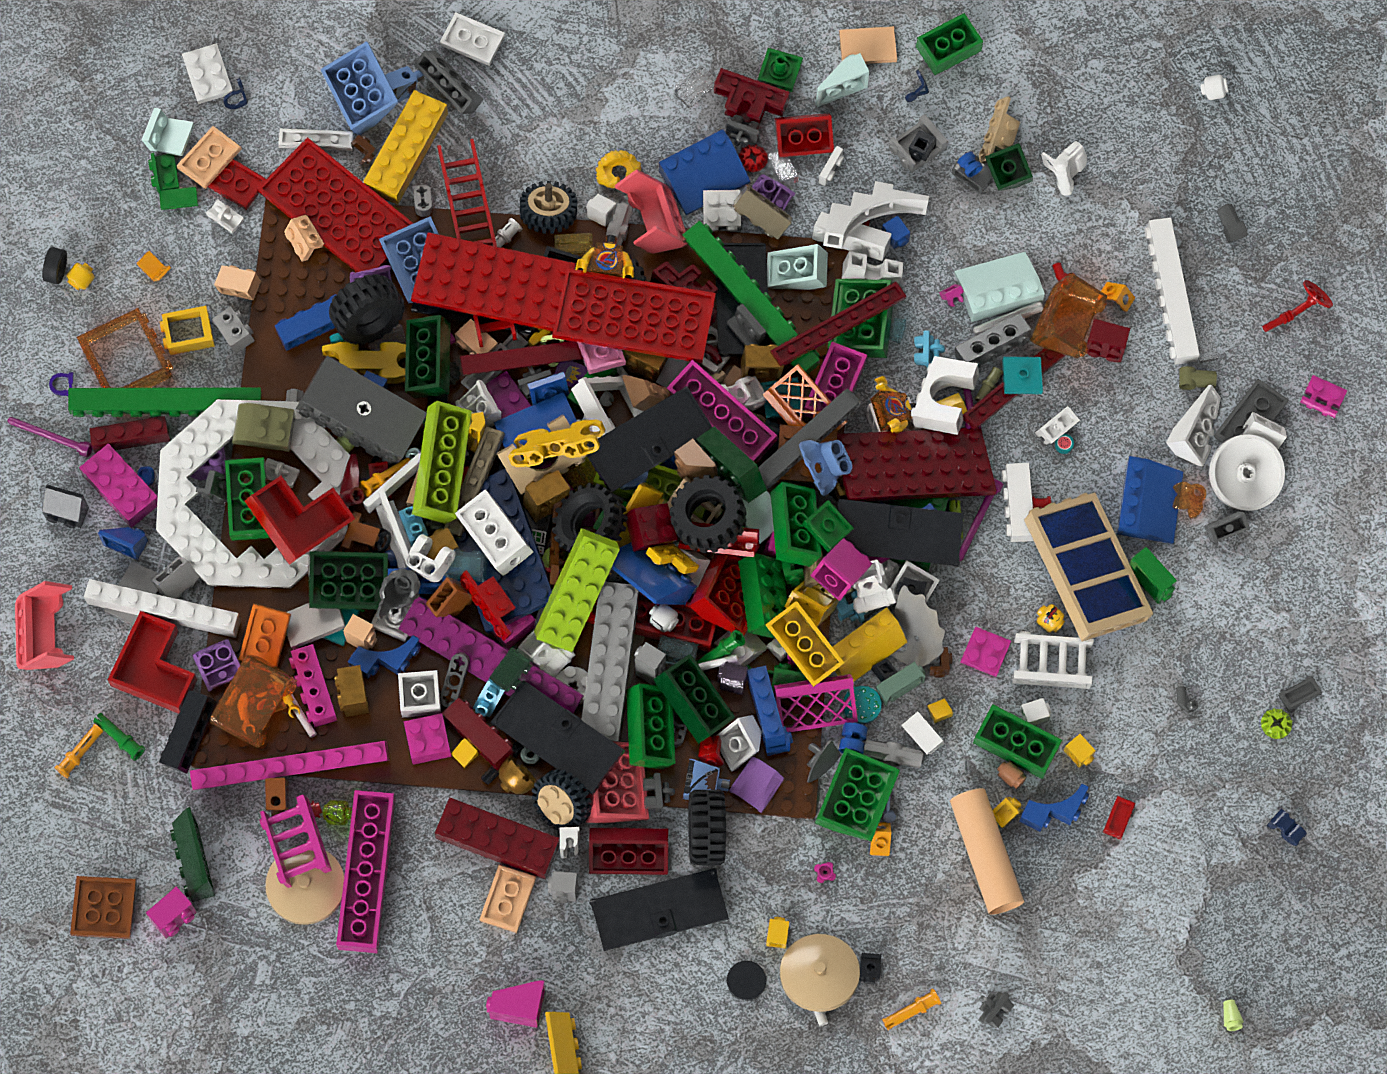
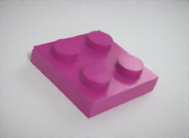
M975 626L960 663L997 677L1011 641Z

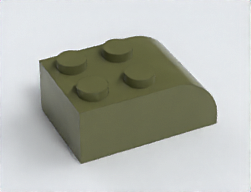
M254 403L239 404L232 444L289 452L296 416L294 409Z

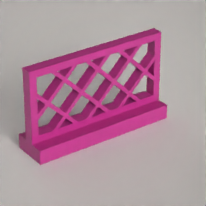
M851 674L827 677L814 687L808 680L773 685L782 726H784L783 721L787 715L796 720L792 727H786L787 732L858 722L853 688L854 683ZM849 689L850 696L844 702L837 695L841 690ZM823 692H828L832 695L826 705L818 699ZM803 695H809L813 698L807 707L798 702ZM789 698L794 702L786 710L781 706L780 699ZM835 698L843 703L837 713L829 708V705ZM815 701L824 706L818 715L809 710ZM796 704L804 709L799 718L790 713ZM847 706L852 710L853 718L844 719L839 714ZM828 709L834 714V717L831 721L825 722L820 717ZM807 712L815 717L811 724H805L801 721Z

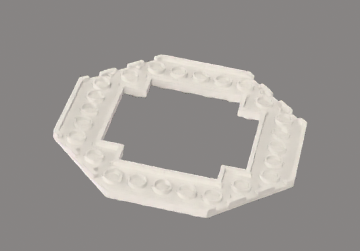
M217 399L160 450L156 531L182 558L188 560L196 573L208 586L292 588L308 573L310 551H333L344 540L348 525L290 565L278 548L263 559L250 546L236 558L186 506L199 494L195 492L196 487L188 478L233 438L238 405L241 403L294 409L296 416L290 449L321 481L308 494L312 500H315L333 487L340 495L341 484L350 455L323 427L317 425L314 419L310 417L305 418L298 413L299 411L296 410L299 402Z

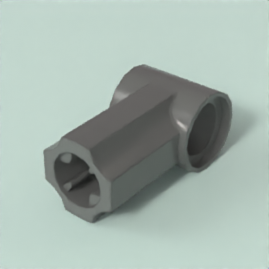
M1225 204L1217 209V214L1224 226V235L1229 243L1247 237V228L1244 222L1239 220L1232 204Z

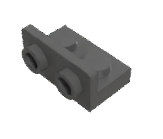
M743 304L738 306L735 316L727 321V325L744 345H759L765 340L766 330Z
M209 470L205 489L196 488L195 492L202 494L201 497L204 499L213 500V503L224 505V502H227L226 476Z

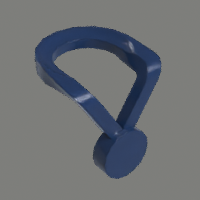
M919 69L916 70V73L922 85L915 92L905 96L907 102H912L917 99V96L929 93L927 84Z
M240 78L236 79L240 89L228 93L223 99L224 105L228 109H238L247 105L248 101ZM242 93L244 100L236 104H229L227 102L231 96Z

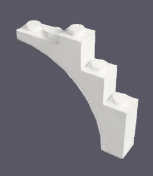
M875 181L873 194L868 195L854 192L851 206L832 203L823 246L842 249L845 239L855 228L870 219L882 215L895 213L926 215L929 196L894 190L893 184Z

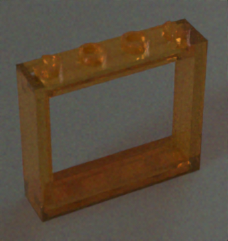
M139 308L77 336V340L101 388L111 387L88 343L137 320L162 368L121 388H150L173 377L171 373L173 366L169 359L165 360L163 357L165 351L161 343L157 345L155 341L157 335L153 328H148L147 323H149L145 312L141 314Z

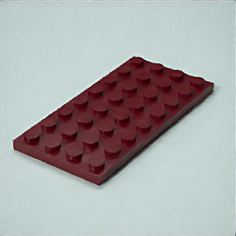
M960 428L958 435L935 430H912L899 433L889 431L837 434V440L842 442L852 462L851 472L842 475L847 500L864 502L995 495L997 492L982 429L977 428L974 431L972 428Z

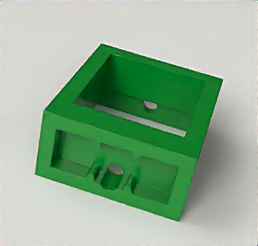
M1145 547L1131 559L1129 565L1139 584L1157 604L1162 600L1166 602L1173 596L1172 592L1176 589L1177 580L1152 552Z

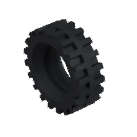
M587 483L586 488L582 485L577 486L578 491L574 492L571 490L569 492L570 496L567 499L563 498L561 500L563 503L561 508H556L555 511L558 513V516L552 520L556 524V527L552 528V532L557 535L554 539L559 543L560 547L569 553L580 532L582 521L587 514L595 509L602 508L604 511L602 524L596 531V534L620 542L622 539L619 536L621 531H626L623 522L628 521V517L623 514L627 511L626 507L622 505L623 501L600 484L594 486L591 483Z

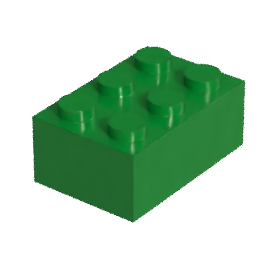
M965 13L917 37L916 43L917 50L934 76L981 52L983 47L982 38Z

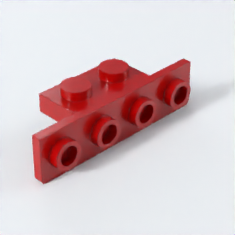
M467 570L464 571L460 576L461 585L472 595L471 598L475 605H479L483 611L484 618L493 625L495 634L505 641L511 635V632L501 618L512 612L515 606L494 576L477 585Z

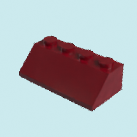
M590 828L589 874L668 875V829Z

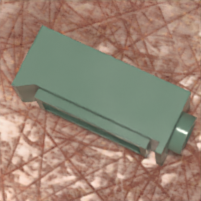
M914 661L878 684L875 691L879 694L885 707H887L889 701L892 703L920 685L921 682L924 683L926 673L922 666H917Z

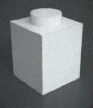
M597 194L587 203V218L606 227L613 219L616 203Z
M1043 698L1023 704L1019 710L1022 719L1032 725L1047 722L1050 717L1049 714H1051L1050 706L1048 703H1045Z

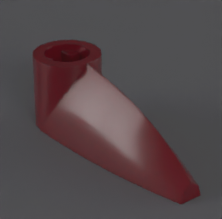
M350 454L339 496L347 507L360 504L364 500V493L359 488V466L356 454Z

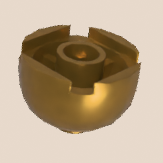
M510 755L501 764L499 769V778L502 781L500 786L507 793L510 791L515 794L527 793L534 787L536 779L523 764H516L517 759Z

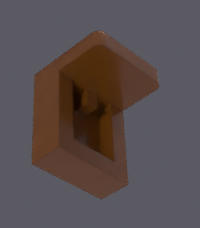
M357 135L350 144L365 155L359 164L363 165L365 162L368 164L375 156L372 153L376 148L370 144L371 142L368 138Z
M943 647L944 651L939 656L940 666L930 667V676L934 675L935 678H942L949 674V665H952L953 661L952 653H948V647Z

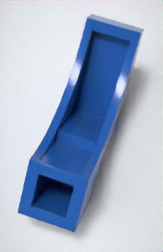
M413 635L405 644L390 651L375 652L358 646L348 660L349 667L360 665L362 674L367 679L377 673L380 667L379 664L398 675L407 670L410 665V659L419 653L421 644L419 638Z
M1081 784L1071 797L1058 803L1042 804L1029 800L1019 822L1041 832L1043 827L1047 828L1051 817L1071 825L1073 820L1077 821L1081 813L1078 810L1081 803L1085 805L1090 795L1086 793L1089 787Z

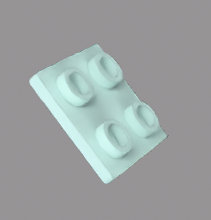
M154 108L142 141L150 151L182 156L194 128V123L168 118L161 109Z

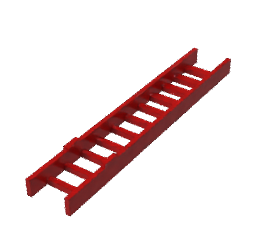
M470 139L473 158L444 163L441 145H437L456 238L461 239V233L489 228L491 238L474 242L497 247L474 139ZM475 164L476 174L452 179L447 177L446 169ZM475 180L479 181L480 190L451 195L449 185ZM482 196L484 206L460 211L454 210L453 201ZM485 212L487 222L458 228L457 217ZM473 315L479 347H483L481 333L506 328L511 329L513 341L517 340L514 323L496 321L479 325V316Z

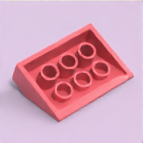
M614 742L623 748L625 752L600 784L597 791L593 795L589 793L586 798H591V803L588 805L592 806V809L589 811L591 814L587 817L586 823L604 824L649 819L648 809L644 807V797H647V791H643L642 784L645 778L644 767L629 764V742Z

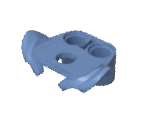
M806 440L799 444L804 463L809 468L814 484L823 497L836 487L839 476L851 472L852 462L841 441L834 440L819 444L813 440ZM816 463H819L821 466L820 473H817L815 470Z

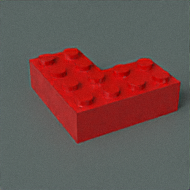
M282 475L245 500L247 506L289 565L355 520V517L334 487L303 507Z
M140 611L107 679L110 686L179 714L189 690L193 691L198 680L195 673L165 662L179 632L176 625Z

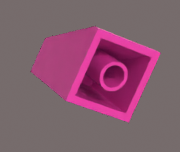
M843 538L822 559L810 576L840 601L873 563L869 561L867 556L861 554L851 542Z
M539 980L493 991L492 997L488 996L486 1003L490 1019L538 1028L545 994L544 981Z

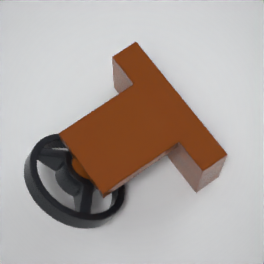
M354 511L353 516L355 520L349 524L341 546L342 551L351 552L354 542L367 545L372 553H383L391 543V533L384 528L378 529L362 524V514ZM388 535L386 544L381 548L384 537ZM376 545L378 551H373L372 547Z

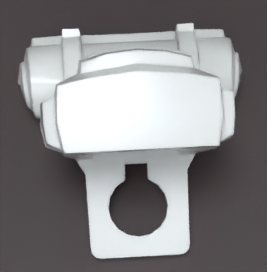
M1077 141L1068 146L1056 159H1053L1044 152L1041 154L1044 166L1054 172L1058 181V189L1065 196L1072 194L1074 189L1072 178L1078 172H1081L1087 164L1085 149Z
M755 376L740 378L733 386L729 387L721 384L722 387L750 411L761 408L767 401L762 395L764 390Z
M878 560L870 561L873 563L871 567L853 586L857 590L858 596L853 601V607L858 614L867 613L868 611L885 606L888 607L897 601L895 590L887 588V585H885L887 576L884 566Z
M534 631L518 647L520 655L525 660L555 678L575 656L573 651L569 652L537 640Z

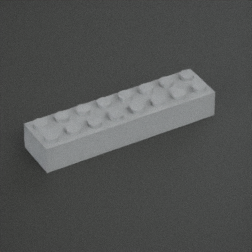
M604 582L597 600L582 721L611 741L620 742L640 591L629 584Z

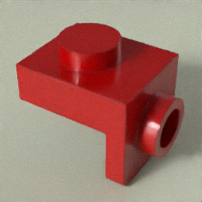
M719 735L708 737L700 742L698 757L701 762L715 767L723 766L724 761L720 756L722 740Z

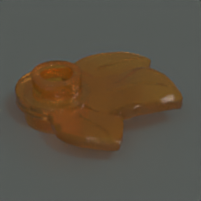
M1179 482L1174 485L1173 489L1178 495L1174 499L1173 508L1187 509L1190 519L1198 516L1203 509L1202 501L1206 498V489L1200 484L1191 485L1187 482ZM1198 490L1200 492V496H1196L1194 491Z

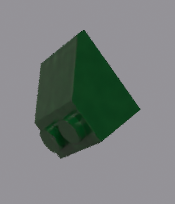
M1020 143L985 156L998 191L1018 188L1033 182V175Z

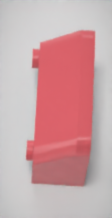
M637 169L615 185L616 189L628 195L630 206L640 210L647 230L644 235L633 242L634 245L652 254L682 248L687 245L682 235L686 230L672 190L666 184Z
M44 581L17 597L15 603L16 664L19 669L58 668L74 660L73 655H66L62 649L55 648L54 613L58 612L63 606L62 594L71 590L72 585Z

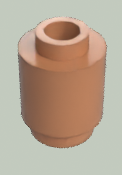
M1004 761L997 769L999 771L997 776L1011 788L1018 789L1027 779L1024 776V772L1011 761L1008 763Z

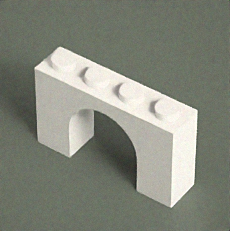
M934 356L932 363L928 365L927 377L923 378L921 393L917 394L916 407H913L911 410V419H913L914 427L958 435L963 422L962 408L941 405L932 398L937 391L950 386L974 390L979 378L978 364Z

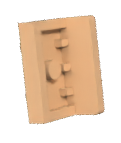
M307 215L291 219L284 231L286 238L291 242L295 253L300 257L301 261L308 260L314 249L324 245Z

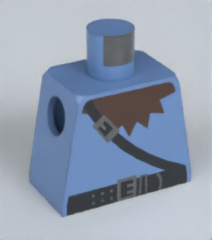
M408 66L385 74L399 102L411 96L412 92L417 88V83L424 80V75L420 70L412 72Z
M689 759L683 799L689 800V793L693 790L720 789L721 791L728 792L730 780L719 778L720 769L718 767Z

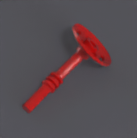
M1305 280L1303 286L1309 295L1307 297L1308 300L1263 325V330L1267 332L1281 324H1287V322L1293 321L1294 317L1317 303L1327 308H1331L1333 303L1320 287L1309 280Z

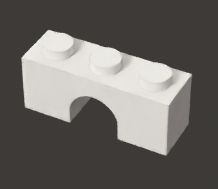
M849 251L843 262L842 279L891 280L892 283L897 282L899 284L902 279L903 262L885 259L880 265H870L867 263V255Z

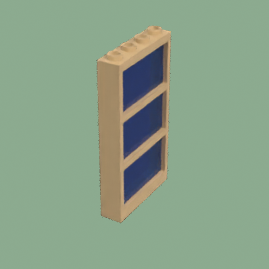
M1083 493L1075 499L1067 498L1061 503L1055 504L1053 502L1046 505L1045 508L1039 509V507H1036L1029 511L1024 521L1082 642L1146 622L1153 615V611L1129 565L1096 493L1089 495Z

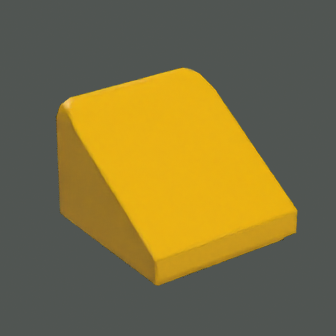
M945 698L927 705L934 724L953 716V711Z
M464 738L451 755L465 768L479 753Z

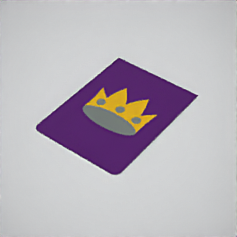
M568 361L558 363L554 374L564 372L567 385L573 388L579 383L578 380L585 376L588 370L586 366Z

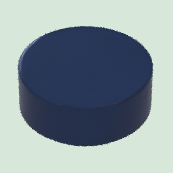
M393 550L384 551V553H388V568H396L397 560Z

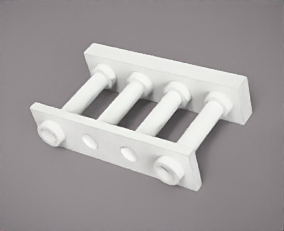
M1026 631L1019 632V634L1016 633L1014 643H1021L1020 669L1018 671L1014 670L1012 683L1090 689L1092 676H1087L1086 649L1092 648L1094 639L1082 642L1079 636L1074 638L1032 635ZM1028 644L1040 645L1039 670L1037 672H1029L1027 669ZM1048 645L1059 646V667L1056 673H1049L1047 671ZM1067 647H1079L1078 673L1076 675L1066 672Z

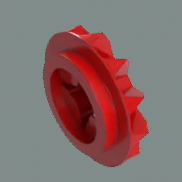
M748 144L745 148L742 147L739 153V158L748 172H758L768 162L766 151L757 144ZM751 152L754 156H758L756 157V163L749 159Z

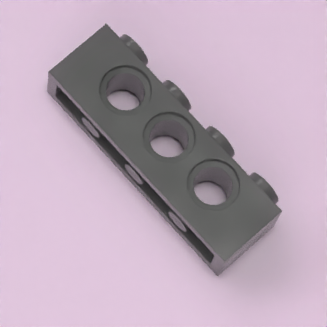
M436 50L423 51L414 65L462 114L474 113L484 100Z
M1019 313L955 346V357L960 361L977 363L979 369L981 365L992 362L1002 354L1009 353L1014 348L1028 343L1031 340V328Z

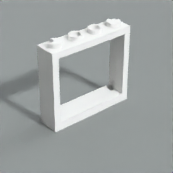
M623 375L603 378L584 377L579 379V383L571 389L587 420L596 419L602 421L605 427L603 435L614 428L594 391L620 390L634 417L644 412L632 406L622 378ZM591 426L594 432L600 431L599 427Z

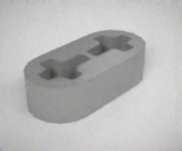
M423 184L417 185L414 188L415 212L420 217H426L432 213L430 188ZM422 204H425V209H422Z

